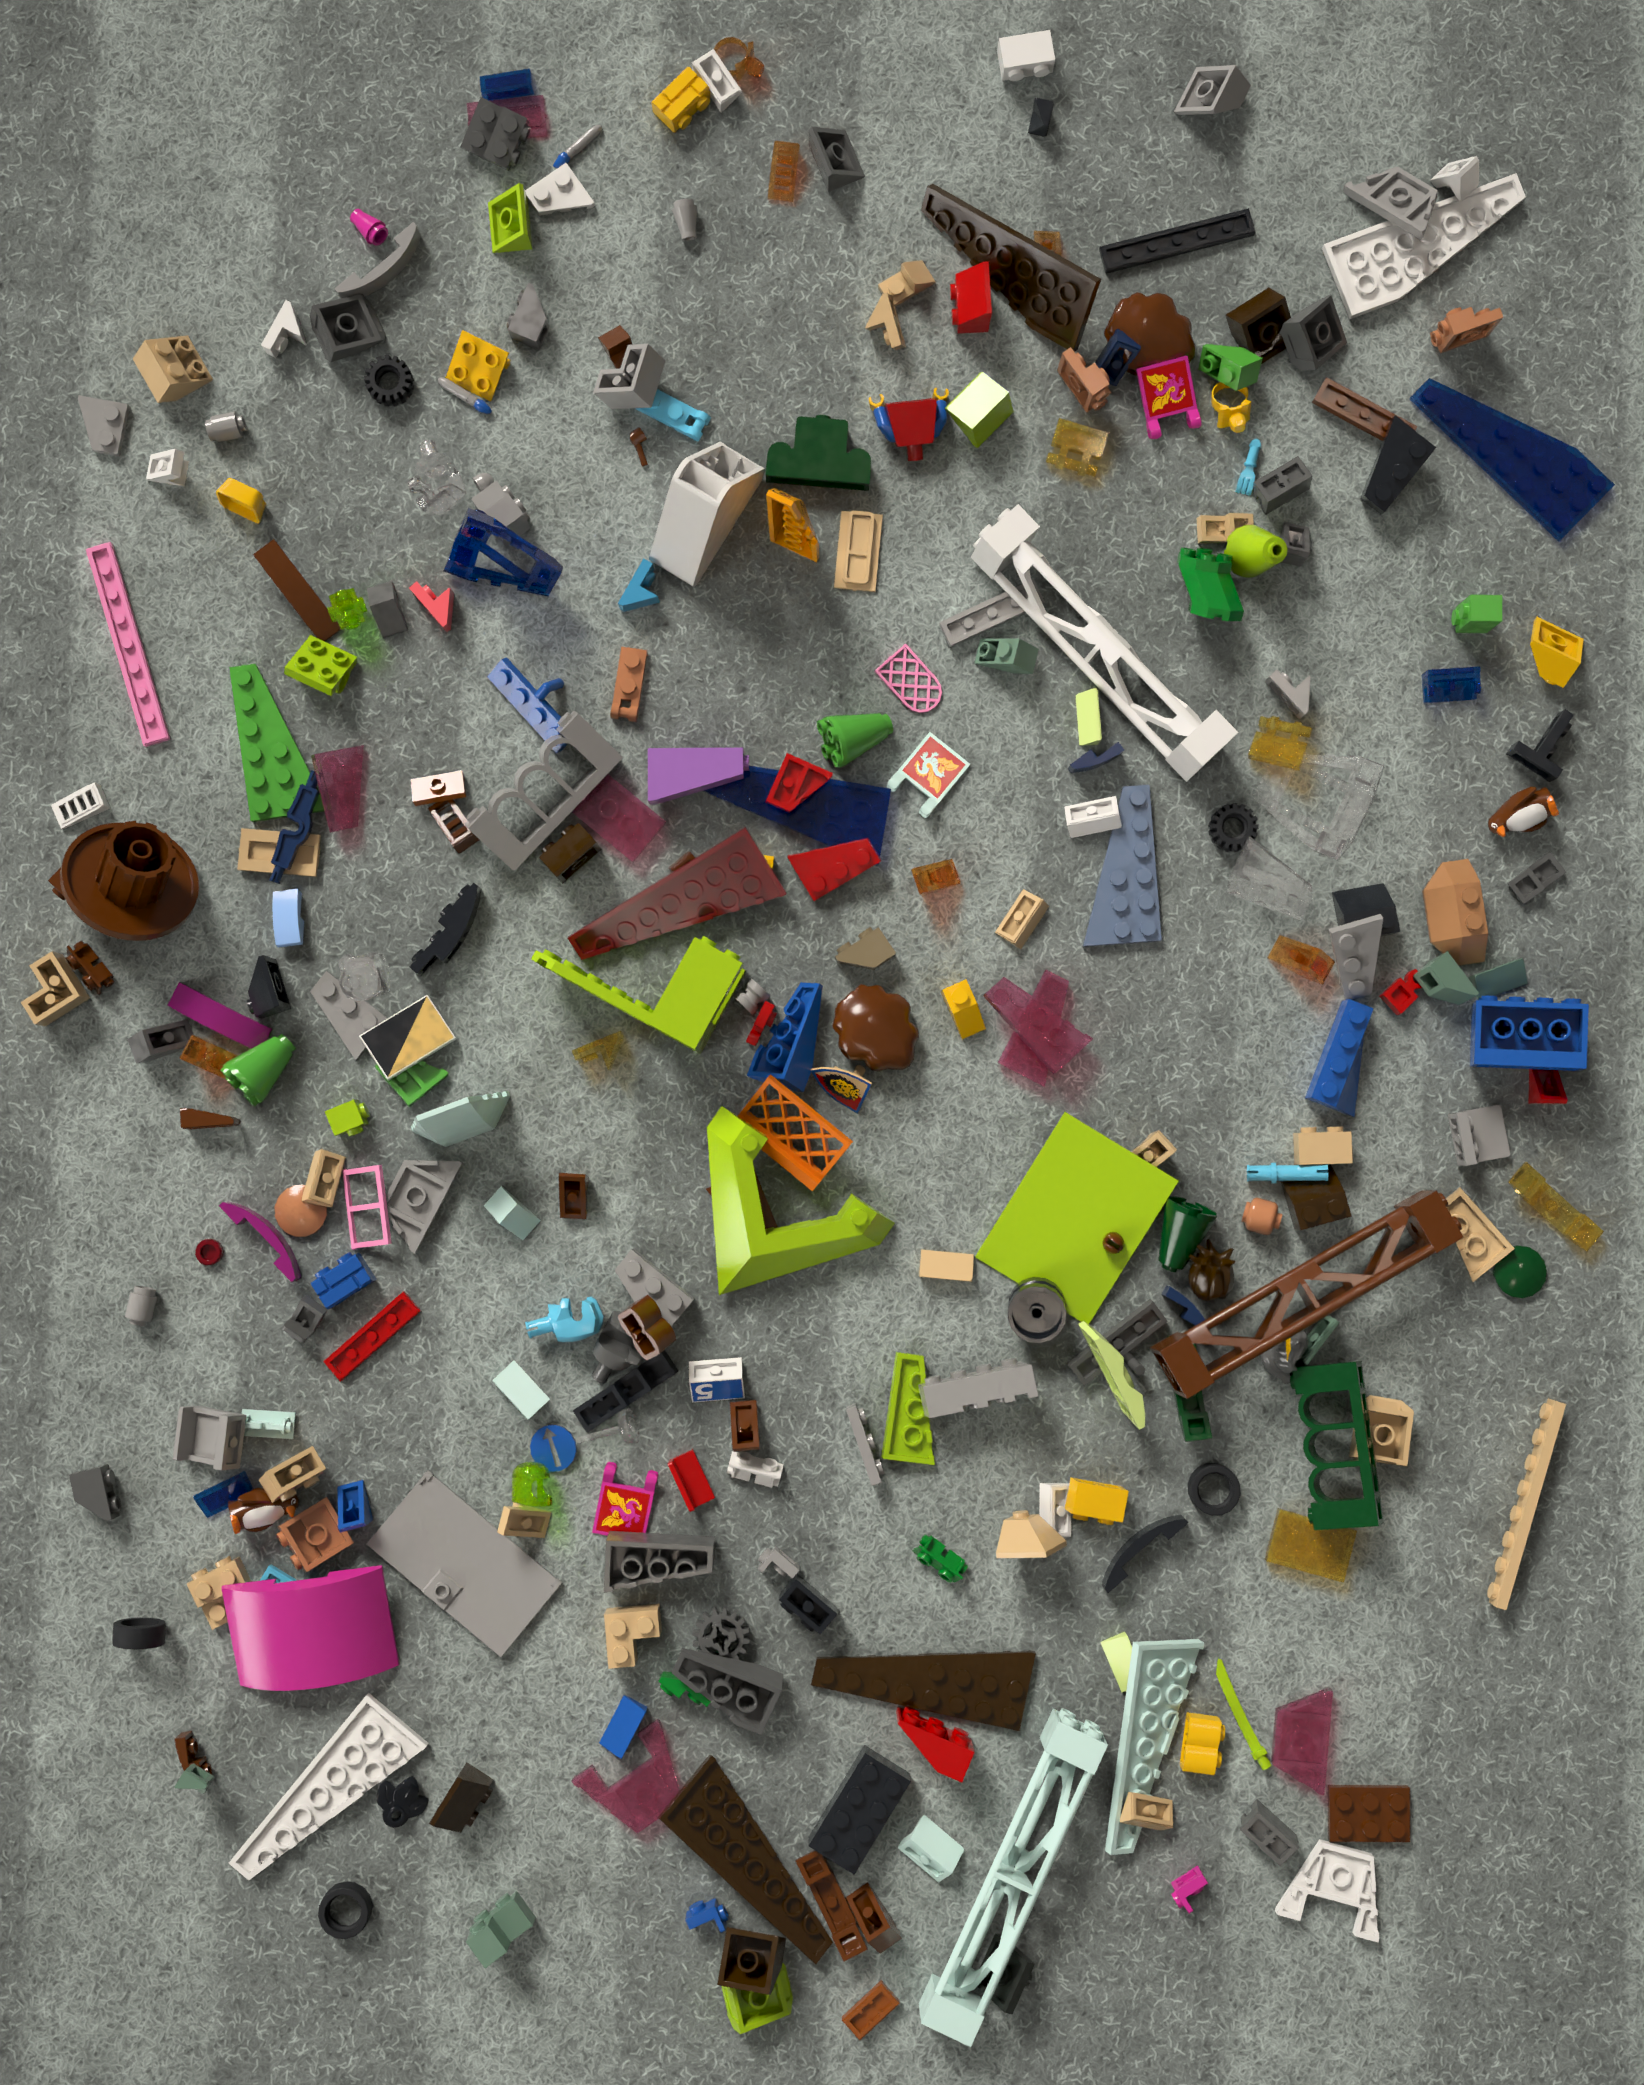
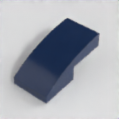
M1117 742L1099 757L1090 749L1070 764L1068 770L1070 773H1077L1098 768L1120 756L1124 752V748Z
M1166 1285L1162 1295L1184 1307L1179 1317L1195 1326L1205 1320L1192 1302L1174 1288Z

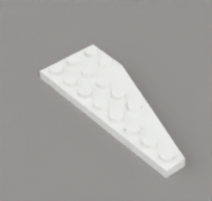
M1517 173L1475 188L1463 201H1459L1456 196L1435 203L1424 237L1421 240L1388 220L1324 244L1322 251L1349 319L1398 302L1519 205L1526 196Z

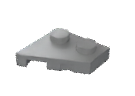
M79 395L78 401L92 450L96 453L120 457L130 406L125 403Z

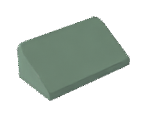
M1523 958L1469 976L1470 982L1479 992L1476 996L1477 1000L1481 996H1494L1528 983Z
M1329 1315L1319 1320L1308 1334L1309 1344L1299 1361L1308 1366L1340 1322Z

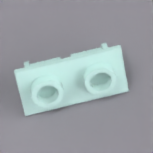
M242 1409V1414L246 1415L244 1436L294 1439L296 1412Z

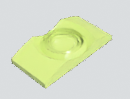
M1084 1321L1079 1323L1078 1325L1122 1412L1139 1430L1144 1428L1145 1409L1143 1395L1134 1389L1133 1381L1124 1366V1357L1092 1326Z

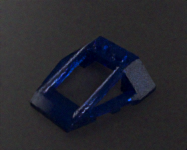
M468 508L456 533L443 571L473 582H477L478 578L491 580V585L501 587L502 583L517 585V591L548 597L562 573L563 566L554 557L527 542L494 517L487 515L481 510ZM491 534L511 542V546L518 550L521 549L536 560L529 574L486 544ZM479 551L512 575L476 567L475 563Z

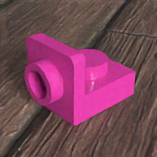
M1198 1865L1171 1882L1175 1890L1171 1895L1179 1908L1184 1906L1189 1914L1193 1912L1186 1897L1200 1893L1204 1886L1208 1884Z

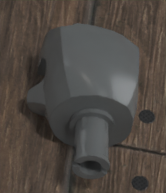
M620 1311L612 1312L593 1348L592 1353L599 1363L591 1376L598 1383H606L612 1370L622 1371L631 1365L640 1366L644 1361V1358L636 1350L632 1337L624 1331L619 1322L618 1315L621 1313Z

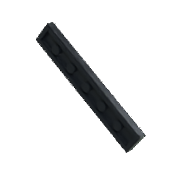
M1248 208L1100 246L1099 252L1105 274L1251 237L1256 232Z

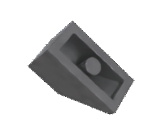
M188 1019L144 1029L127 1039L136 1064L158 1059L197 1044Z

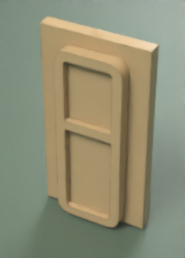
M841 511L834 588L875 592L883 515L864 511Z
M241 828L237 870L272 873L275 865L271 863L277 846L280 831ZM310 834L307 841L299 847L291 869H285L283 874L317 877L321 835Z

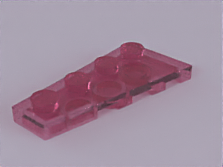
M1048 970L1044 971L997 1062L1045 1087L1048 1068L1052 1058L1058 1025L1069 985L1068 980Z
M1005 977L983 995L1053 1075L1093 1040L1089 1035L1083 1034L1074 1028L1075 1026L1069 1021H1064L1046 1005H1041L1035 1001L1030 994Z

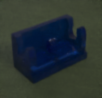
M1480 666L1427 670L1421 675L1423 703L1476 700L1477 694L1481 693Z

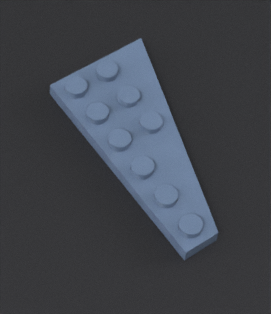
M1149 785L1124 786L1122 788L1118 802L1122 826L1121 828L1113 829L1109 838L1082 947L1162 941Z

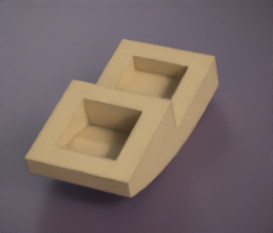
M1253 514L1200 515L1196 518L1198 544L1227 543L1228 536L1236 528L1244 525H1254Z

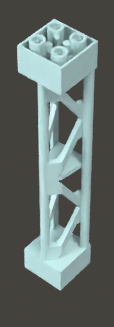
M1061 1708L1060 1711L1053 1709L1040 1736L1044 1748L1040 1761L942 1976L931 1975L919 2002L921 2024L969 2047L972 2046L993 1994L1092 1776L1095 1775L1108 1746L1103 1736L1104 1734L1099 1730V1725L1087 1719L1083 1723L1075 1719L1076 1715L1064 1708ZM1079 1767L1085 1770L1068 1806L1075 1768ZM1060 1775L1063 1787L1054 1826L1035 1849L1029 1852L1025 1848ZM1047 1850L1046 1858L1032 1886L1027 1875L1024 1873L1029 1871ZM1023 1890L1029 1893L1015 1926H1013L1020 1892ZM1004 1894H1007L1009 1906L999 1947L981 1968L974 1970L972 1968L974 1960ZM990 1971L993 1972L982 1998L970 1992L981 1983Z

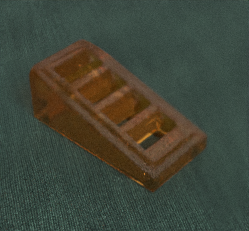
M774 141L768 199L793 202L800 144ZM778 163L792 165V168L779 167ZM776 175L791 176V178H776ZM775 185L789 187V191L774 189Z

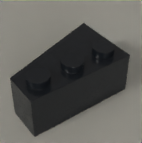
M1394 415L1390 419L1386 434L1360 499L1379 514H1383L1437 447Z

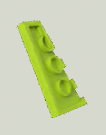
M896 1352L881 1455L883 1459L935 1465L929 1418L924 1415L918 1384L925 1383L924 1379L926 1378L923 1355Z

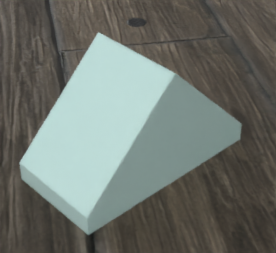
M502 1186L484 1205L500 1225L522 1240L541 1221Z

